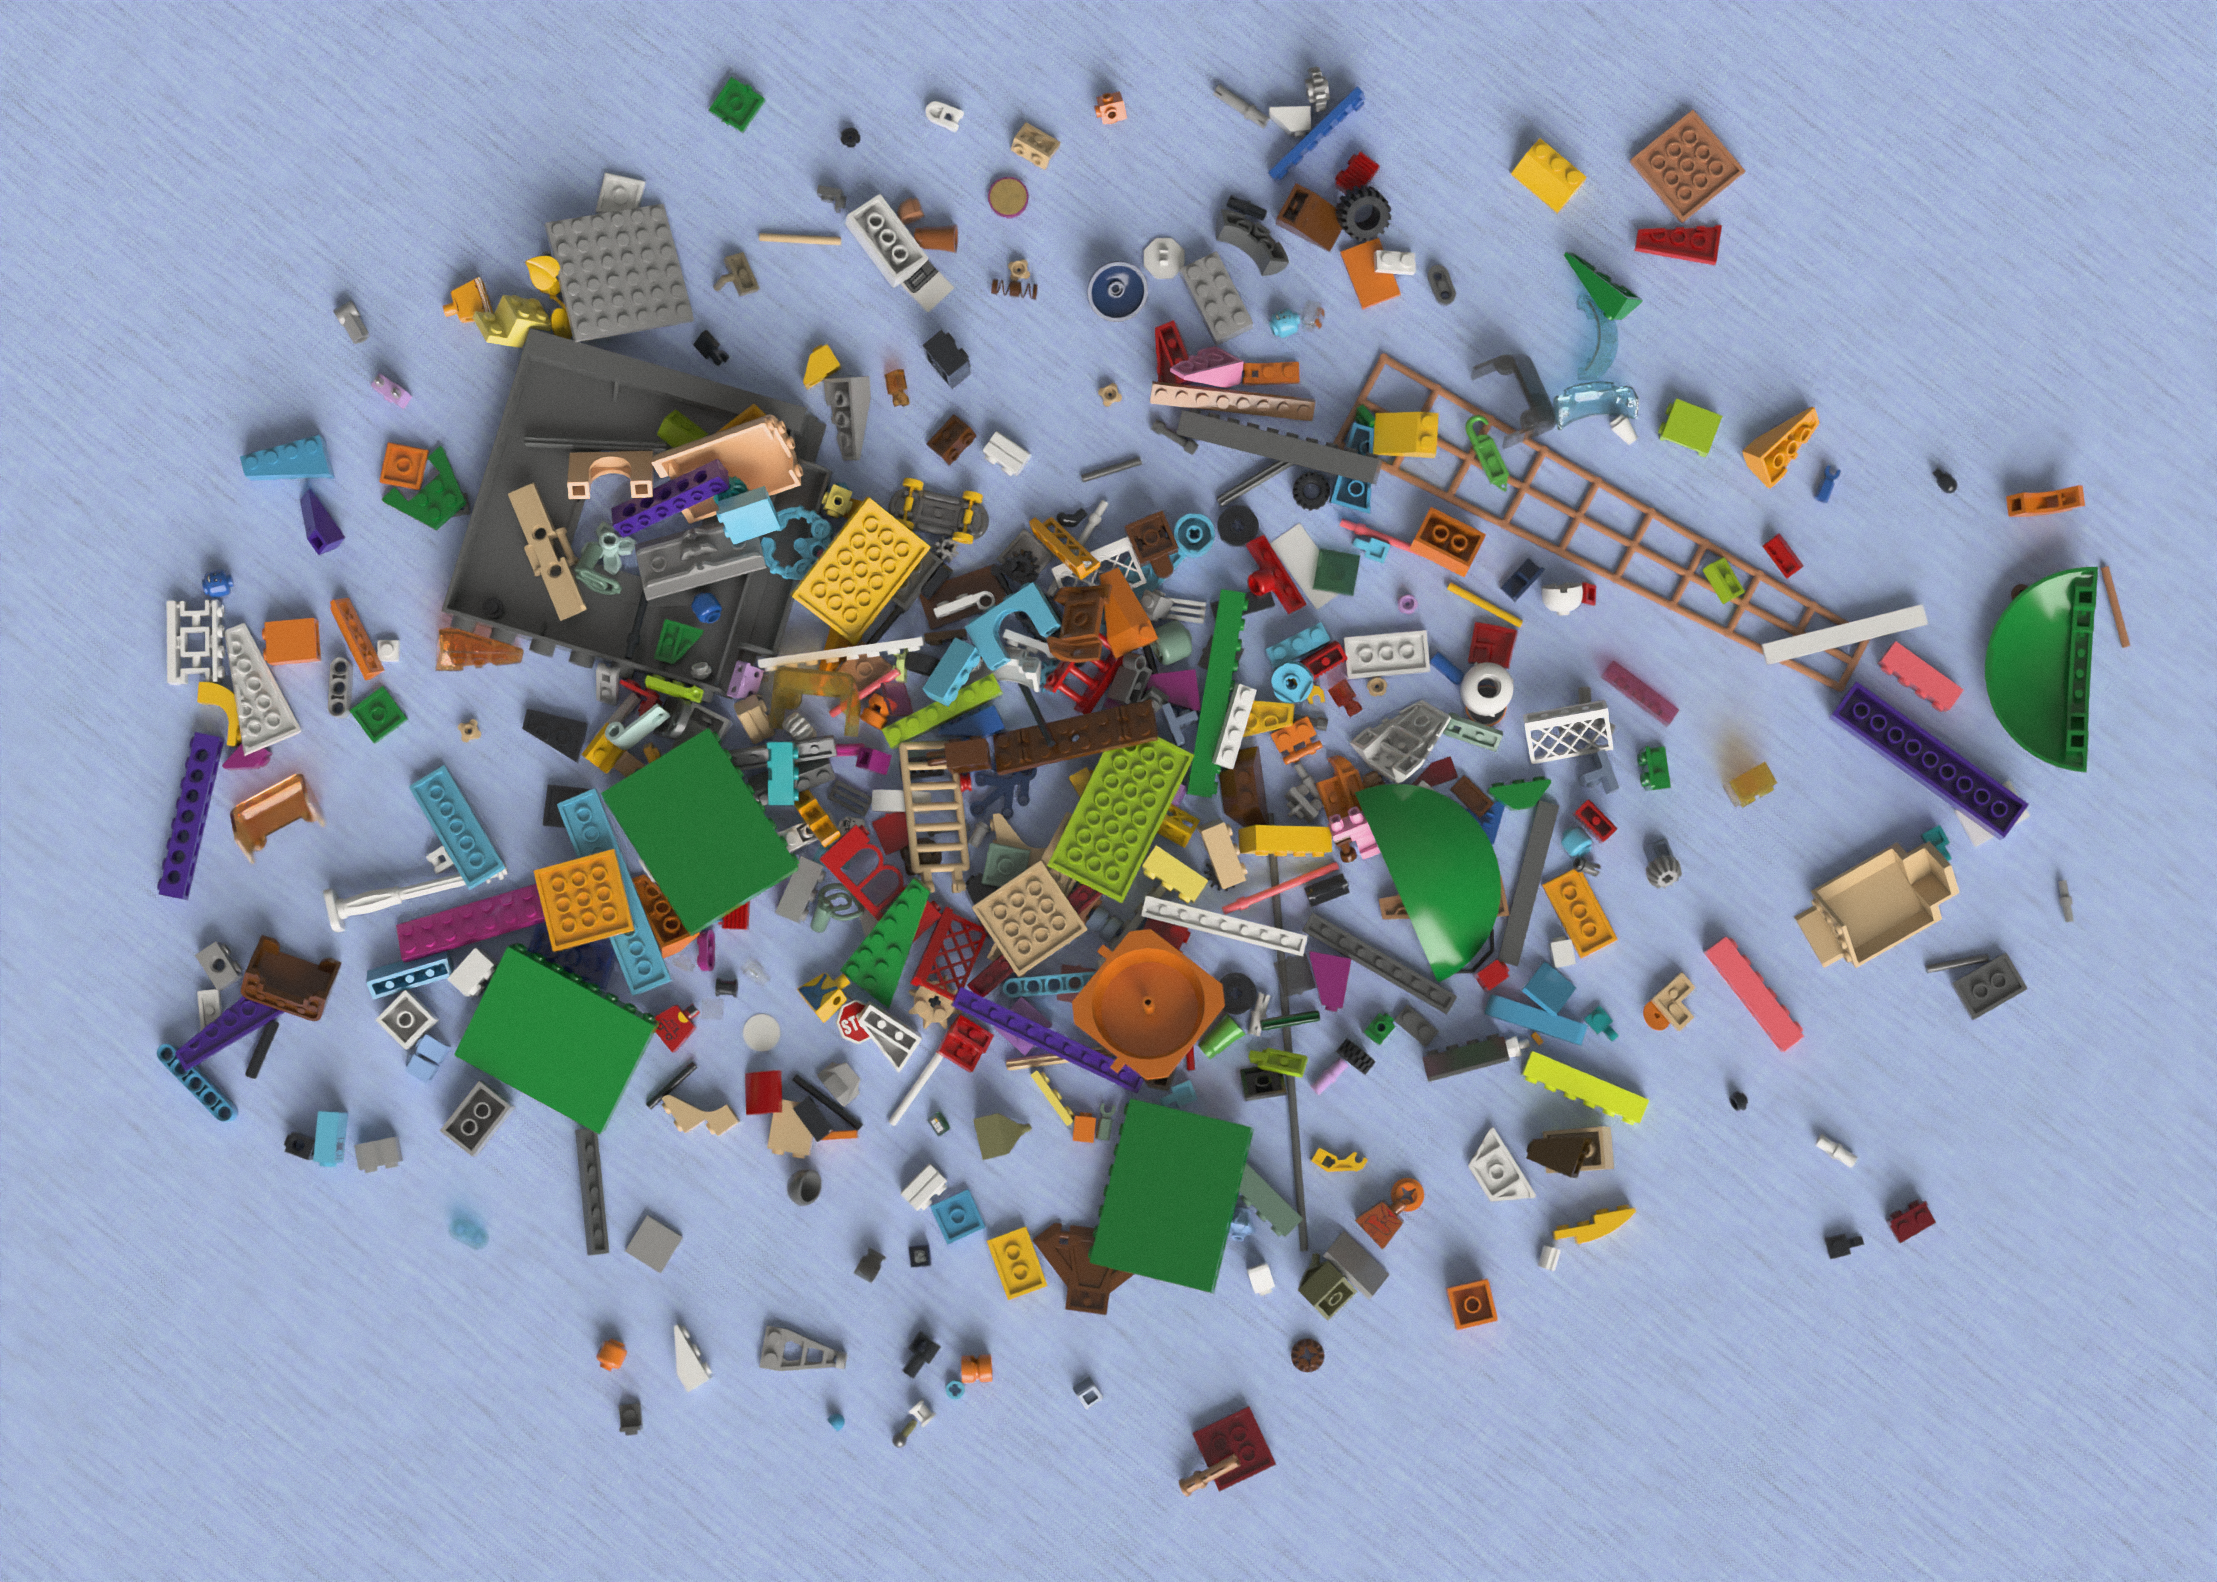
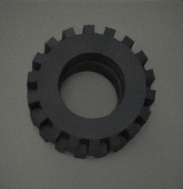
M1361 185V188L1354 186L1352 191L1346 190L1347 194L1345 196L1341 195L1339 198L1341 203L1336 205L1338 211L1335 212L1338 217V224L1351 238H1355L1357 241L1362 242L1364 239L1367 242L1370 241L1371 237L1374 240L1377 239V235L1379 233L1383 234L1385 232L1383 229L1385 227L1388 228L1390 225L1387 221L1391 220L1392 215L1389 213L1391 207L1388 205V201L1378 190L1371 186ZM1363 205H1372V213L1369 218L1362 222H1355L1357 210Z

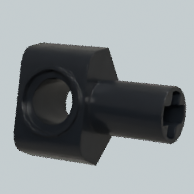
M919 1331L908 1347L913 1352V1355L902 1371L914 1379L925 1362L930 1364L941 1348V1345L922 1331Z

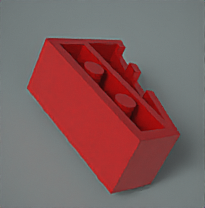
M1172 320L1155 327L1158 382L1183 385L1194 383V381L1184 380L1170 372L1171 367L1181 361H1188L1190 356L1178 324Z

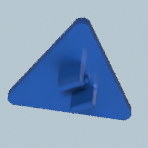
M1495 802L1480 819L1469 809H1465L1482 827L1491 844H1494L1505 806L1500 802Z

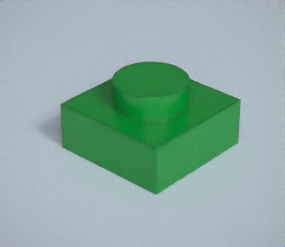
M1362 404L1356 409L1355 421L1357 424L1374 428L1375 418L1365 405Z

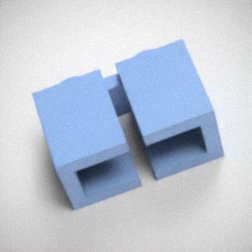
M426 1034L418 1040L416 1054H411L407 1059L405 1071L425 1083H431L440 1067L421 1057L422 1054L437 1063H442L451 1047Z

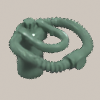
M589 542L574 569L577 574L576 578L581 580L588 588L600 594H620L623 587L620 586L617 580L593 570L603 549L597 544ZM605 582L611 584L612 588L606 589L608 585Z
M842 883L827 884L819 891V902L810 927L815 932H824L830 917L839 921L852 920L864 914V906ZM831 889H843L848 893L839 892L825 897V893ZM842 897L847 900L848 904H839V906L834 907L830 900ZM852 901L858 908V911L848 915L835 913V911L849 909Z

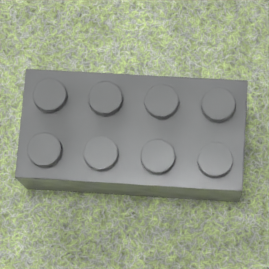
M1217 251L1180 268V277L1215 346L1253 329V321Z

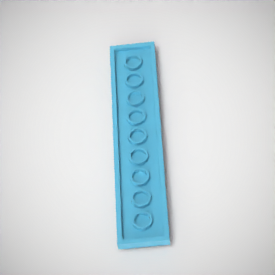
M594 788L558 803L557 807L578 858L611 849L616 850L635 930L609 938L632 996L672 981L597 789Z

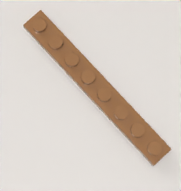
M1152 381L1149 399L1151 404L1305 421L1313 420L1316 403L1315 399L1156 381Z

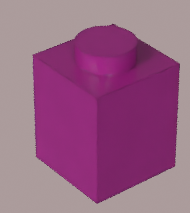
M860 747L855 767L872 773L887 775L892 755L875 749Z

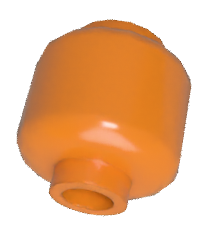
M611 1338L609 1341H603L596 1355V1359L601 1362L599 1366L608 1371H611L612 1368L619 1369L627 1355V1350L624 1348L625 1344Z

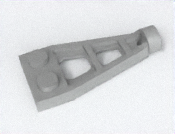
M767 1325L759 1368L775 1371L830 1367L845 1369L847 1353L836 1351L790 1329ZM792 1341L802 1347V1357L799 1360L787 1361L784 1359V1350L787 1342ZM809 1348L818 1349L823 1352L821 1362H809L806 1360ZM837 1355V1360H836V1363H835V1362H834V1357Z

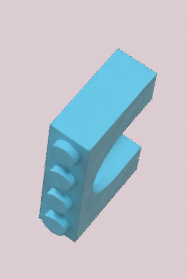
M1028 582L1022 585L1020 591L1007 595L1003 598L1002 603L989 607L984 615L972 618L968 622L969 624L964 627L990 670L996 671L1011 661L999 638L1000 624L1008 614L1016 611L1026 612L1039 634L1044 637H1048L1061 628L1060 620L1036 583Z

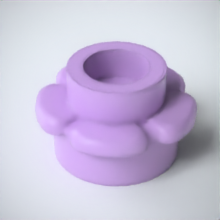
M1406 594L1398 599V609L1401 613L1412 614L1418 607L1417 600L1411 594Z

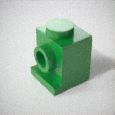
M1378 1013L1363 1033L1380 1046L1396 1027L1392 1024L1395 1020L1387 1013L1383 1015ZM1380 1023L1385 1026V1029L1382 1032L1378 1031L1377 1026Z

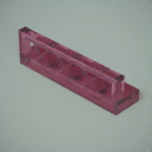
M1614 660L1600 676V678L1665 727L1671 724L1674 720L1673 718L1679 712L1677 707Z

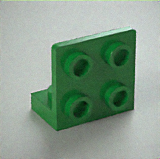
M1645 746L1639 750L1640 754H1637L1638 766H1642L1643 773L1640 774L1641 787H1645V791L1671 788L1665 747L1650 748Z

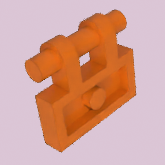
M1308 715L1294 721L1292 726L1280 728L1270 733L1279 753L1288 750L1290 754L1283 758L1285 765L1292 762L1295 764L1300 761V758L1308 754L1313 755L1317 753L1316 750L1323 747L1320 740L1312 743L1310 739L1317 735ZM1304 741L1306 747L1295 751L1293 746Z

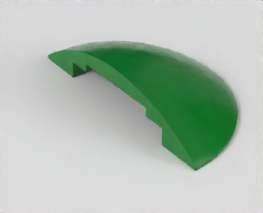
M2079 567L2056 572L2033 583L2022 591L2007 606L1995 624L1989 639L1985 658V682L1990 704L2002 727L2010 737L2024 750L2045 763L2058 768L2087 773L2089 697L2098 567Z
M1385 784L1357 791L1355 795L1439 983L1461 970L1475 957L1488 939L1495 924L1501 898V878L1493 846L1482 827L1468 811L1449 797L1434 790L1409 784Z

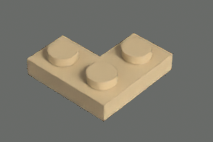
M1683 972L1676 975L1650 999L1676 1031H1680L1694 1018L1681 1001L1696 987Z

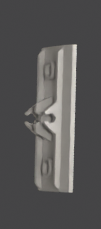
M718 521L635 544L646 600L767 568L759 536L733 544L731 538H727L724 533V523Z

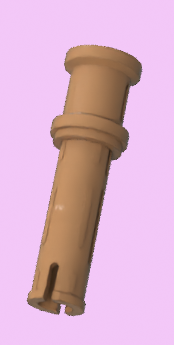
M1232 1454L1230 1457L1203 1471L1197 1470L1192 1476L1180 1479L1179 1487L1183 1494L1189 1497L1193 1491L1199 1488L1204 1489L1208 1482L1239 1467L1240 1461L1235 1454Z

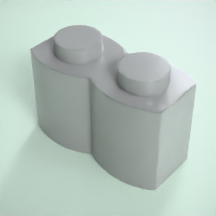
M390 1137L354 1145L359 1170L365 1169V1173L378 1171L377 1167L385 1165L386 1169L397 1167L398 1162L403 1161L399 1137Z

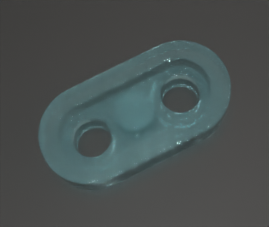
M455 1219L449 1225L448 1231L450 1236L472 1249H483L489 1243L488 1233L465 1219ZM459 1225H462L464 1227V1231L462 1233H459L457 1231V1227ZM477 1235L482 1236L480 1243L476 1242L475 1238Z

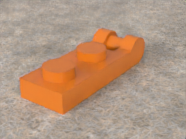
M1299 362L1244 363L1243 365L1244 378H1242V385L1300 383ZM1252 371H1258V377H1252Z

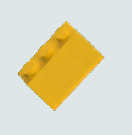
M1541 138L1529 149L1511 173L1515 179L1557 214L1579 190L1587 178Z

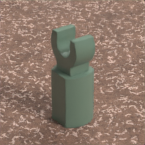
M1102 1103L1100 1106L1102 1118L1098 1120L1095 1138L1109 1141L1113 1120L1110 1119L1114 1115L1116 1107L1113 1105L1112 1111L1107 1113L1104 1111L1105 1104Z

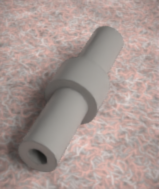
M1301 762L1293 766L1302 779L1301 783L1309 789L1313 798L1321 799L1314 784L1315 780L1311 775H1308Z
M2067 880L2058 881L2061 895L2059 902L2060 906H2063L2065 922L2074 921L2071 908L2073 901L2072 896H2069Z

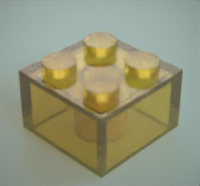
M1763 762L1722 787L1734 807L1740 805L1743 808L1756 801L1754 796L1759 795L1761 798L1774 790L1773 786L1777 784V781L1766 762Z

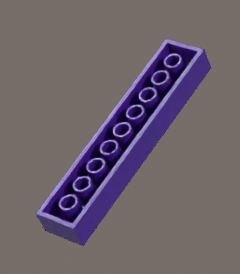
M1857 681L1851 686L1829 716V719L1998 840L2006 837L2029 805Z

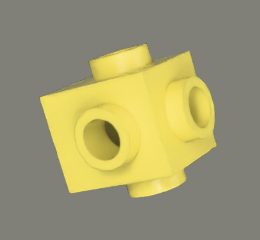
M833 484L830 493L825 492L822 504H825L823 510L827 511V515L834 518L843 517L844 513L849 514L853 504L849 500L853 492ZM834 500H838L840 505H836Z

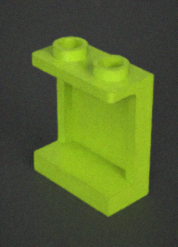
M1676 398L1673 404H1668L1665 412L1668 415L1666 423L1662 422L1658 433L1661 434L1659 440H1668L1697 451V455L1705 458L1710 451L1723 416Z

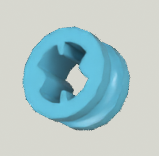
M953 1380L948 1383L946 1394L950 1399L957 1400L964 1395L965 1386L961 1381ZM953 1384H958V1388L961 1389V1393L958 1392L957 1396H954L953 1392L949 1390L950 1386L953 1387Z

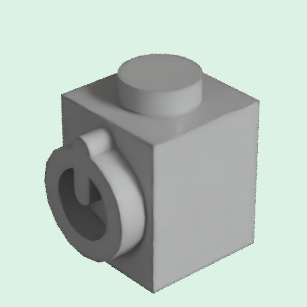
M1145 589L1140 604L1148 618L1155 622H1158L1159 618L1166 620L1174 601L1166 598V593L1154 589L1152 592Z

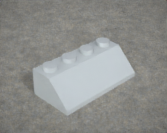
M881 194L847 215L845 225L893 288L910 278L929 259Z

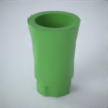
M1226 1013L1220 1022L1204 1036L1198 1047L1211 1060L1217 1053L1220 1054L1236 1040L1246 1035V1033Z

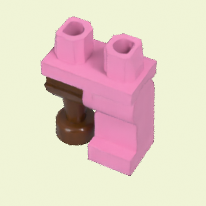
M1358 807L1349 809V816L1342 819L1338 814L1329 817L1330 823L1328 827L1336 846L1341 848L1340 858L1344 863H1350L1357 858L1356 850L1349 844L1353 841H1356L1363 860L1380 853L1366 817Z

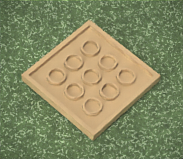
M1041 860L971 907L1018 977L1088 930Z

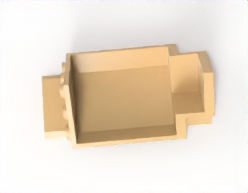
M1930 841L1926 844H1921L1909 852H1906L1896 842L1811 891L1813 897L1811 903L1813 906L1794 918L1823 968L1841 958H1844L1847 963L1851 962L1857 968L1941 920L1942 916L1938 905L1960 892L1951 864Z

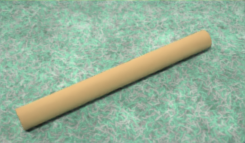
M759 233V241L841 245V237Z

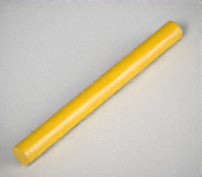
M1450 582L1447 590L1519 628L1521 627L1523 620Z

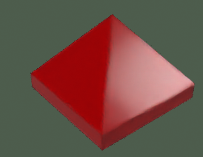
M1582 582L1583 598L1581 603L1591 606L1596 605V585Z

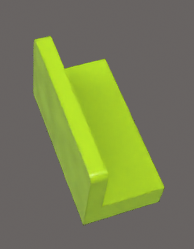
M675 409L664 418L657 435L675 448L706 437L708 433Z

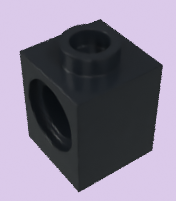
M292 1132L291 1135L286 1137L284 1142L286 1149L284 1152L306 1160H313L315 1138L299 1132ZM300 1139L305 1144L302 1151L296 1148V1143Z

